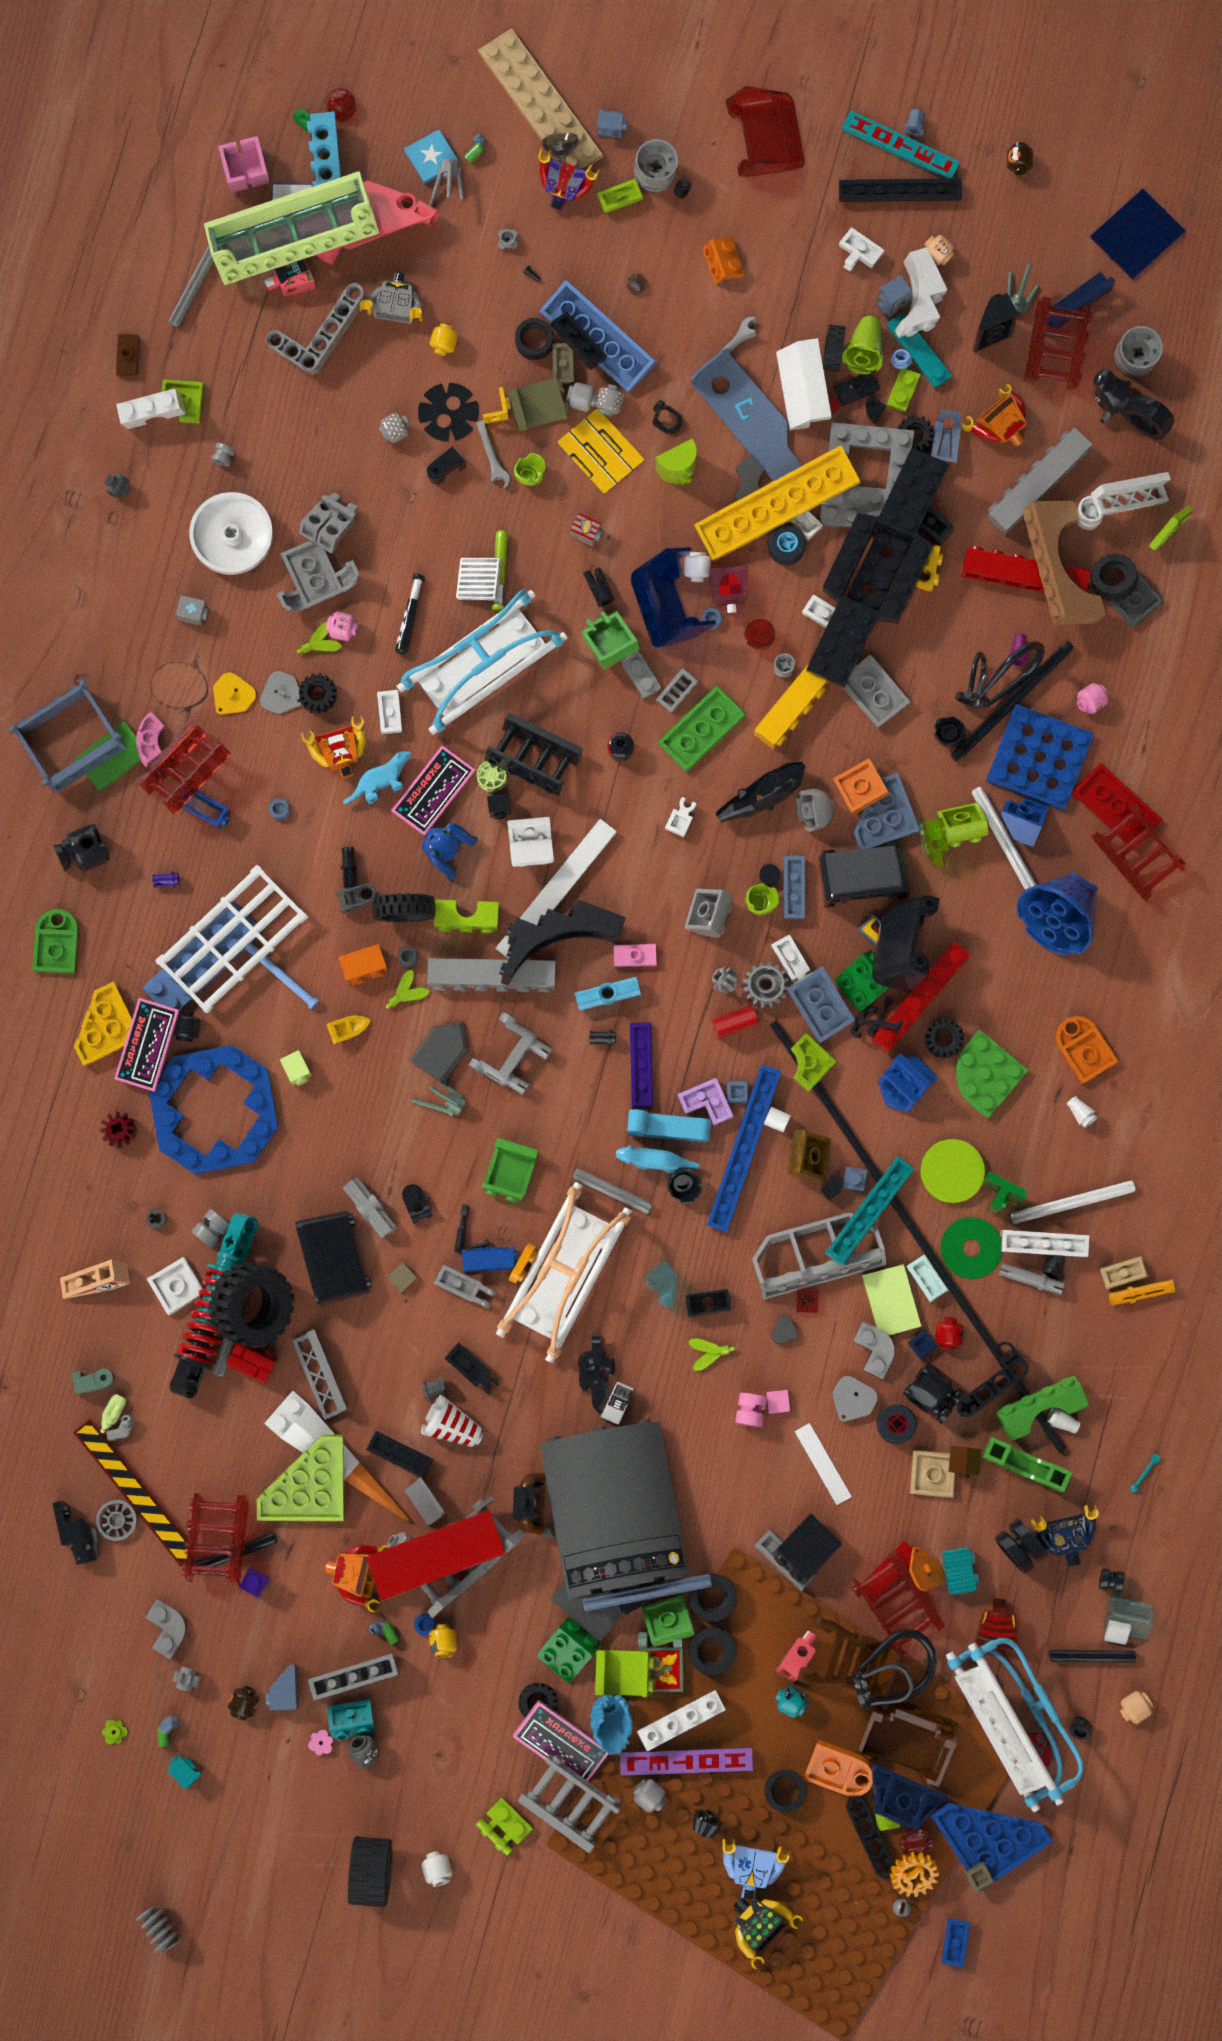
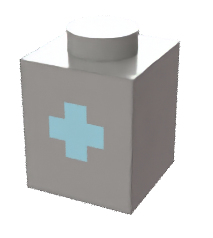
M181 595L176 611L178 621L202 626L204 620L207 621L209 616V608H207L206 602Z

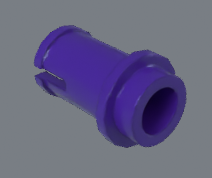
M171 871L169 874H153V887L172 886L175 888L176 885H180L179 873Z

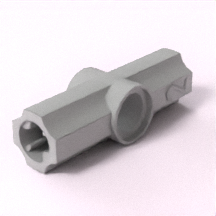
M358 1177L343 1187L344 1191L355 1203L357 1210L367 1222H370L382 1239L397 1228L383 1211L384 1208L373 1194L369 1193Z

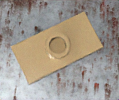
M1141 1256L1099 1269L1106 1290L1148 1277Z

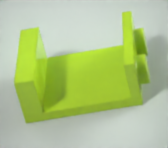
M596 1650L595 1695L651 1696V1692L655 1690L652 1670L655 1669L656 1663L655 1657H652V1652Z

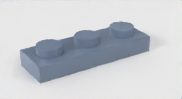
M805 856L783 857L784 920H805Z

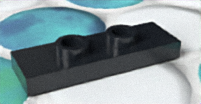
M375 1431L366 1449L424 1479L434 1460L378 1431Z

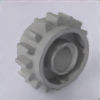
M760 962L758 968L754 965L751 967L752 973L746 972V976L749 979L743 980V984L747 985V987L743 988V992L749 993L746 999L754 1000V1006L758 1003L761 1004L762 1009L764 1005L772 1008L773 1003L780 1004L779 998H786L783 991H787L786 988L788 986L784 984L788 983L789 979L783 978L785 971L780 972L778 970L779 965L772 967L771 962H768L767 966H764ZM766 980L771 983L772 987L769 990H763L760 987V983Z

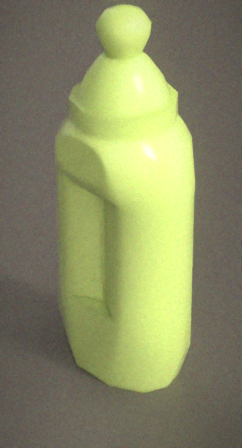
M117 1394L111 1397L102 1414L101 1433H105L106 1429L118 1421L127 1399Z

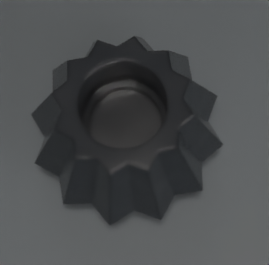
M695 1810L692 1829L698 1835L711 1838L722 1827L723 1822L711 1810Z

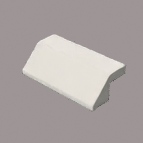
M818 338L797 341L777 351L776 355L789 431L810 428L811 422L831 419Z

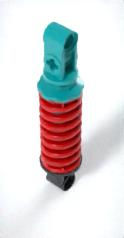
M235 1213L231 1217L221 1249L217 1253V1262L215 1264H207L208 1268L205 1276L211 1278L203 1279L202 1283L207 1289L199 1290L198 1294L203 1299H198L194 1303L199 1310H193L190 1313V1316L195 1321H189L186 1324V1327L194 1333L184 1332L182 1338L190 1344L180 1343L176 1354L174 1353V1357L179 1362L169 1386L173 1394L188 1399L195 1397L205 1369H213L212 1365L215 1358H207L206 1354L212 1356L217 1354V1350L211 1347L210 1343L215 1345L221 1344V1339L214 1335V1333H221L217 1332L214 1328L215 1322H212L210 1318L212 1310L209 1309V1302H212L210 1294L212 1290H215L216 1285L214 1284L217 1279L221 1280L223 1277L221 1274L225 1270L231 1271V1266L235 1264L241 1265L242 1262H246V1257L251 1249L253 1238L259 1226L258 1220L255 1217Z

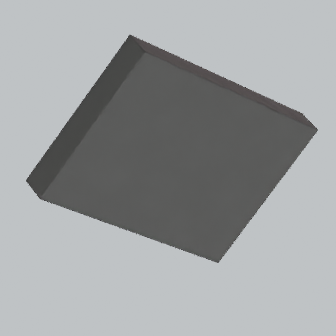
M565 1582L550 1598L599 1642L623 1615L618 1605L585 1611L583 1607L584 1598L568 1600ZM607 1591L606 1593H601V1594H597V1595H593V1596L608 1594V1593H610V1592Z

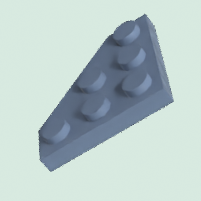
M898 773L881 778L890 795L864 809L853 832L859 850L877 848L920 832Z

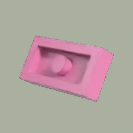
M656 944L614 946V968L657 966Z

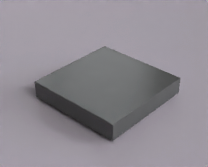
M1138 571V584L1130 597H1126L1125 600H1118V602L1107 601L1132 629L1164 603V600Z

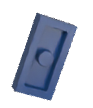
M947 1918L941 1964L964 1967L970 1926L969 1921Z

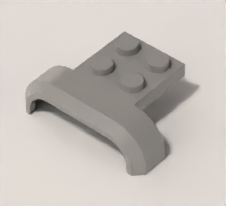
M317 540L315 543L308 541L280 553L297 590L288 593L281 591L277 593V596L284 610L299 612L351 589L358 581L359 572L354 561L351 560L345 563L346 565L342 570L335 573L324 548L317 545Z

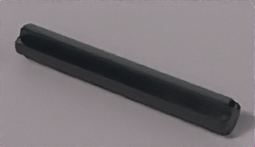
M274 1532L200 1559L194 1562L197 1572H203L271 1546L278 1542Z
M1050 1650L1049 1660L1051 1662L1134 1663L1136 1662V1652L1125 1650Z

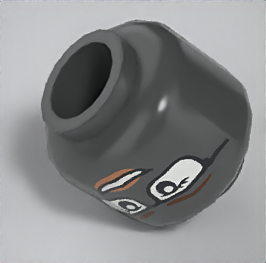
M361 1735L352 1739L348 1747V1754L357 1767L369 1768L378 1761L380 1749L370 1736Z

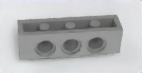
M392 1653L308 1679L313 1700L315 1701L399 1675L400 1672L395 1655Z

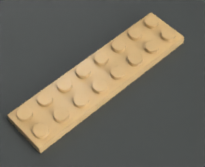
M512 28L478 49L481 58L548 151H552L554 159L586 169L603 158L601 151Z

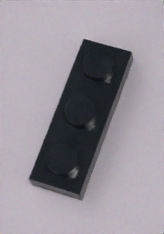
M565 312L551 322L550 326L590 370L606 360V354L568 312Z

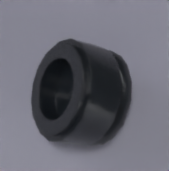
M1076 1716L1071 1722L1069 1731L1074 1738L1085 1740L1091 1736L1092 1725L1087 1719Z

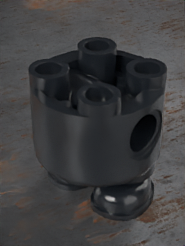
M89 824L70 832L61 844L53 845L64 872L71 866L69 860H74L75 865L82 872L89 871L110 860L104 843L99 844L102 840L95 824Z
M927 1363L925 1367L919 1370L915 1376L917 1379L908 1385L903 1394L924 1413H930L933 1417L936 1415V1419L942 1424L966 1391L962 1389L954 1391L952 1379L933 1364ZM944 1399H947L949 1406L942 1407L941 1403Z

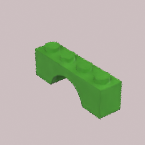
M1073 1375L1062 1379L1052 1386L1044 1387L1037 1393L1027 1395L1013 1404L1005 1405L996 1413L1004 1433L1011 1442L1029 1434L1034 1418L1043 1410L1060 1408L1070 1415L1089 1406L1081 1384Z
M994 1437L989 1438L981 1458L1059 1493H1064L1072 1474L1071 1471L1033 1457Z

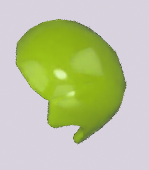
M529 453L526 458H519L514 467L515 478L522 485H537L546 474L545 460L540 455Z
M765 883L752 886L747 891L745 903L752 913L766 915L770 914L777 907L780 896L775 887L770 888Z

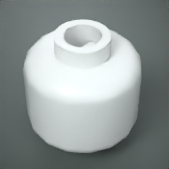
M690 552V555L684 558V575L691 578V582H703L704 578L711 575V558L706 556L705 552Z
M438 1851L427 1854V1859L421 1864L425 1881L432 1884L433 1887L448 1883L450 1881L449 1878L453 1874L448 1856L439 1854Z

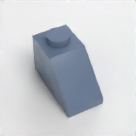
M297 1664L289 1665L269 1688V1693H266V1706H270V1711L299 1708Z

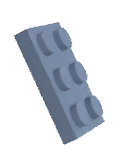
M822 966L786 988L819 1043L855 1021Z

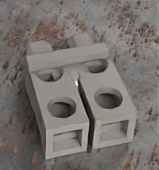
M335 492L329 497L324 495L321 501L302 519L299 534L314 543L317 540V545L333 553L337 544L353 527L358 507L353 503H349L344 507L341 505V496Z

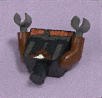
M545 1473L527 1474L523 1477L521 1483L514 1487L513 1518L519 1522L522 1531L526 1533L543 1534L545 1538H557L552 1533V1529H555L554 1525L543 1526Z

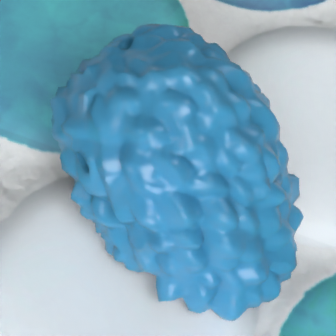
M621 1695L601 1696L594 1702L590 1714L593 1738L597 1740L596 1744L602 1748L603 1752H608L609 1755L620 1754L622 1749L626 1748V1745L629 1744L628 1737L633 1730V1720L628 1701Z

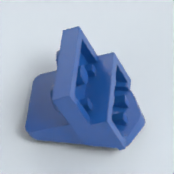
M900 1054L894 1059L890 1068L883 1073L877 1084L880 1086L886 1106L908 1113L935 1083L937 1076L917 1056L912 1054L905 1058Z

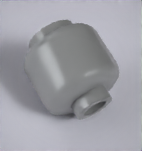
M577 382L574 386L570 385L566 401L569 402L570 408L587 412L591 406L595 407L598 395L594 394L595 389L593 386Z
M643 1779L633 1791L634 1802L648 1813L654 1810L659 1811L666 1803L664 1800L666 1791L652 1779L647 1781Z

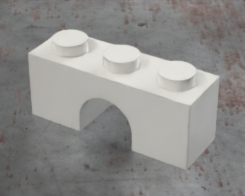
M176 389L116 404L120 424L127 429L146 425V420L154 417L169 419L186 414L182 394Z

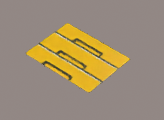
M598 408L558 440V444L603 493L610 490L644 461V458L606 416L598 412Z

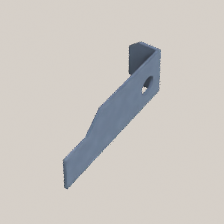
M729 348L721 350L691 377L692 386L749 454L765 469V473L773 482L803 466L787 447V420L732 358ZM718 377L726 378L730 383L729 390L724 394L715 393L712 389L714 379ZM751 397L753 405L747 402L739 406L743 416L749 415L748 418L742 421L735 405Z

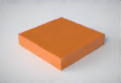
M870 758L833 778L853 815L890 795Z

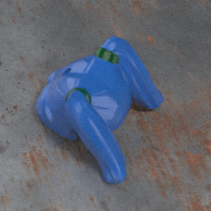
M449 823L445 828L436 827L428 830L426 833L427 837L422 842L421 847L431 864L444 873L448 880L454 881L456 873L449 864V861L454 859L461 843L475 845L478 837L472 836L467 830L456 823Z

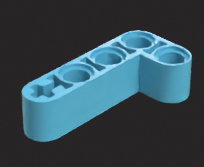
M629 1110L627 1135L710 1142L712 1120L648 1114L644 1110Z

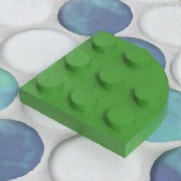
M980 1029L964 1047L956 1064V1080L961 1095L969 1105L986 1119L991 1116L1028 1072L1026 1067Z

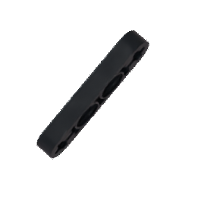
M851 1797L846 1803V1811L875 1874L880 1878L888 1879L890 1878V1873H892L891 1866H894V1863L865 1801L860 1797ZM853 1801L861 1803L862 1806L859 1808L861 1815L866 1812L867 1817L855 1821L854 1817L859 1816L856 1811H851L850 1809L853 1806ZM863 1821H868L871 1824L872 1828L868 1834H863L859 1829ZM874 1841L881 1845V1851L876 1855L869 1851V1845ZM884 1853L886 1858H882L883 1863L890 1865L887 1875L884 1872H879L881 1864L879 1861L875 1863L873 1860L874 1858L881 1857Z

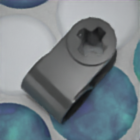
M370 884L345 888L336 892V896L340 900V912L342 914L372 906L373 898L378 896L375 888ZM365 891H372L373 895L370 899L365 900L362 898Z

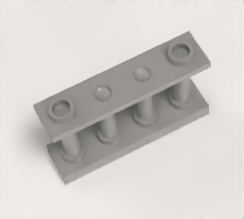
M550 1754L545 1761L550 1765L533 1791L530 1790L528 1792L525 1789L518 1802L590 1853L597 1842L594 1840V1834L612 1810L617 1814L622 1805L619 1804L620 1801L615 1796L605 1794L565 1765L566 1762L560 1756ZM558 1771L568 1779L551 1804L548 1803L546 1805L540 1800V1795ZM576 1784L586 1792L569 1817L566 1816L564 1818L558 1813V1808ZM594 1797L604 1806L587 1830L582 1831L576 1826V1821Z

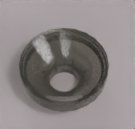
M560 133L547 136L541 142L543 149L547 153H549V150L552 151V157L564 158L572 155V152L579 144V138L577 134Z

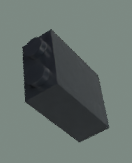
M810 1513L772 1554L780 1566H785L791 1572L790 1575L795 1581L804 1584L842 1543Z

